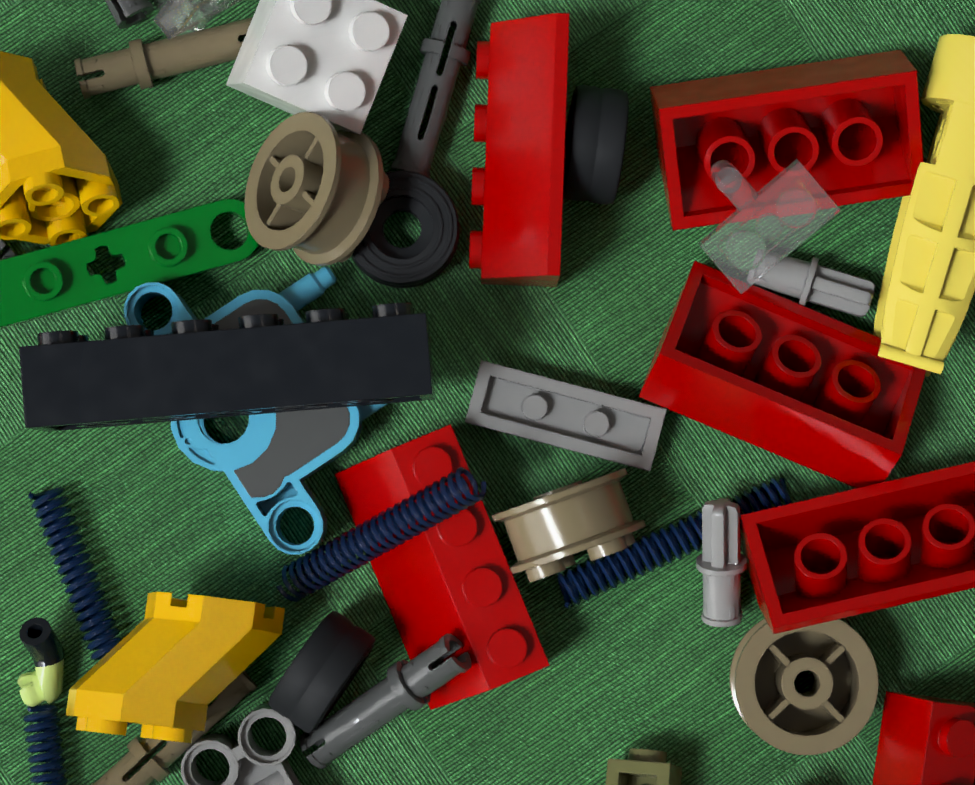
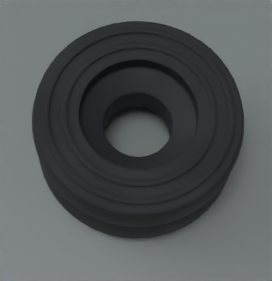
M577 85L572 94L565 137L564 199L589 201L605 205L614 203L620 183L628 126L629 98L626 91L612 88L601 89L588 85Z
M391 171L386 173L389 178L388 193L384 201L379 205L368 232L351 256L357 266L368 277L380 284L394 288L417 287L435 279L452 261L459 243L458 214L448 193L433 179L413 171ZM395 213H410L420 222V236L409 247H395L384 236V225L387 219Z
M332 611L318 625L275 687L268 704L280 715L290 719L297 727L312 734L328 716L375 646V638L364 629L355 626L351 620L341 613Z

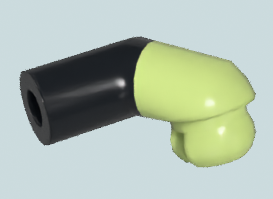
M39 617L31 618L22 625L19 637L31 655L36 671L21 674L17 683L21 687L19 692L24 704L34 707L43 701L51 704L62 693L64 648L47 620Z

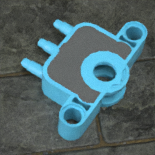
M324 266L315 273H309L278 294L270 290H252L244 293L205 319L212 320V324H218L219 330L239 329L238 317L257 314H278L279 319H284V325L305 323L298 311L323 295L324 291L335 284L337 279L330 268ZM146 282L137 286L128 294L124 304V318L127 325H144L141 319V311L149 299L156 296H164L170 301L172 306L171 319L165 327L154 330V335L172 334V322L197 320L185 300L176 291L159 282ZM387 404L249 415V424L245 433L238 440L230 443L216 442L208 434L205 419L171 422V431L178 448L193 463L209 470L226 474L269 541L279 551L289 555H300L316 549L323 542L327 533L325 513L304 480L345 454L357 442L362 430V421ZM293 507H301L307 510L314 521L312 536L302 544H294L287 541L280 530V521L283 514Z

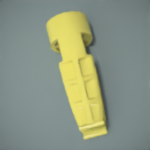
M963 34L940 36L921 101L922 104L931 110L941 114L926 163L920 162L911 194L903 196L879 293L873 335L881 338V345L877 356L926 370V377H929L931 372L941 375L944 368V360L955 342L975 292V36Z

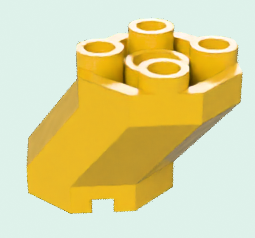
M0 51V239L20 240L54 246L87 237V233L97 231L123 204L118 181L106 155L47 92L42 78L39 80L37 68L32 58Z
M157 591L148 593L144 620L69 689L66 715L77 717L76 730L126 736L127 724L134 723L142 724L140 734L142 738L192 743L193 730L205 731L208 704L282 635L285 608L276 606L265 607L266 604L205 595L188 594L186 600L172 598V593Z

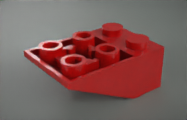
M886 691L872 785H975V703Z

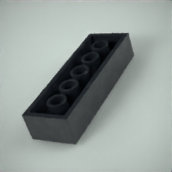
M389 303L372 306L373 317L349 319V314L345 312V308H330L306 311V323L284 325V319H279L278 314H257L238 317L239 329L219 330V325L212 324V320L199 319L172 322V334L154 335V330H145V325L104 328L105 340L89 341L88 335H78V331L38 333V345L19 347L25 428L53 432L435 400L429 321L426 313L414 314L412 303Z

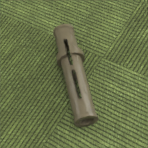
M253 17L143 44L141 38L129 41V48L83 59H74L77 76L81 77L104 71L103 76L79 82L83 97L88 99L94 95L139 84L141 90L154 87L153 80L236 60L243 41L240 42L238 40L240 37L246 36Z
M244 670L208 707L205 731L193 730L192 743L167 741V745L129 779V774L166 742V740L141 739L136 736L127 744L129 752L91 785H149L155 779L158 782H162L171 773L168 767L258 686Z

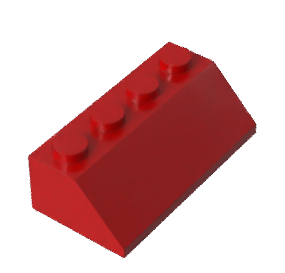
M552 13L493 22L490 25V41H477L476 79H488V104H475L474 142H486L485 167L472 168L471 205L484 206L483 231L470 230L469 268L481 269V284L557 287L560 278L570 13Z
M901 50L650 87L656 147L670 224L673 231L909 196L919 164L923 162L917 70Z
M694 261L658 344L638 397L845 484L860 488L884 482L902 456L926 370L877 356L881 345V338Z
M450 424L389 449L334 475L354 524L357 526L358 524H363L365 520H371L372 516H378L382 511L386 512L387 508L394 507L395 503H401L405 498L409 499L410 495L417 494L418 490H424L428 485L432 486L433 482L440 481L441 477H448L451 472L456 473L457 468L461 467L469 472L470 469ZM461 474L468 484L470 493L473 495V488L469 479L464 474ZM482 500L477 501L472 506H468L465 510H461L458 514H453L452 517L437 523L436 526L430 527L427 531L421 532L420 535L414 536L413 539L406 540L405 543L399 544L398 547L370 561L410 661L438 642L446 633L456 636L464 646L447 657L444 662L453 656L457 658L465 652H468L472 664L468 671L460 673L431 693L430 702L428 703L430 710L492 690L550 666Z
M975 461L741 515L743 553L747 558V567L759 608L773 634L975 588Z

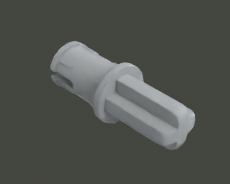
M756 245L745 281L800 299L798 304L803 306L808 301L858 317L866 315L875 292V284L871 280L818 265L819 258L813 257L812 261L808 262L763 249L762 246Z
M728 498L706 501L702 506V554L696 558V569L703 573V612H701V620L705 624L714 627L735 626L742 619L741 573L747 569V558L740 553V506L737 503L731 502Z

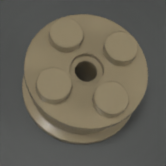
M312 112L297 113L281 122L270 133L257 153L246 185L245 218L249 232L259 245L273 251H285L293 248L301 260L316 266H328L348 260L368 232L378 207L384 201L389 189V178L383 171V162L376 143L362 132L361 134H356L343 130L336 131L329 120Z
M626 468L582 483V480L535 496L533 501L491 515L493 522H504L517 558V562L510 567L512 574L526 571L529 582H533L564 571L566 567L576 564L573 556L575 553L587 550L590 561L627 549V546L636 543L632 532L646 527L644 520H634L620 483V480L627 475Z
M762 619L739 642L732 658L729 675L731 696L736 710L745 724L769 745L796 755L827 753L851 741L870 719L878 696V672L869 647L852 627L839 619L773 634L766 619ZM809 670L813 677L811 687L805 692H797L794 686L796 676L802 671Z

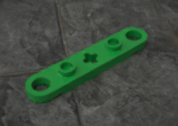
M223 199L0 260V328L128 294L134 288L146 282L164 284L245 260L258 246V243L251 236L246 223L245 203L235 199ZM223 214L239 216L247 228L245 243L236 249L228 250L221 248L212 239L211 225L217 217ZM101 248H107L111 257L122 256L125 261V266L116 270L117 281L105 284L101 274L90 276L87 270V265L96 262V251Z

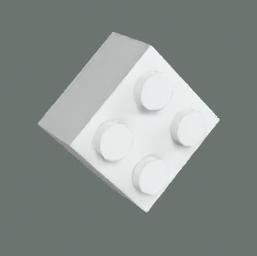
M260 0L226 85L293 115L301 112H312L321 115L331 122L336 131L343 130L361 134L408 15L376 0Z

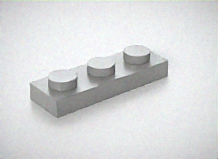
M481 360L465 423L637 469L651 471L667 409Z

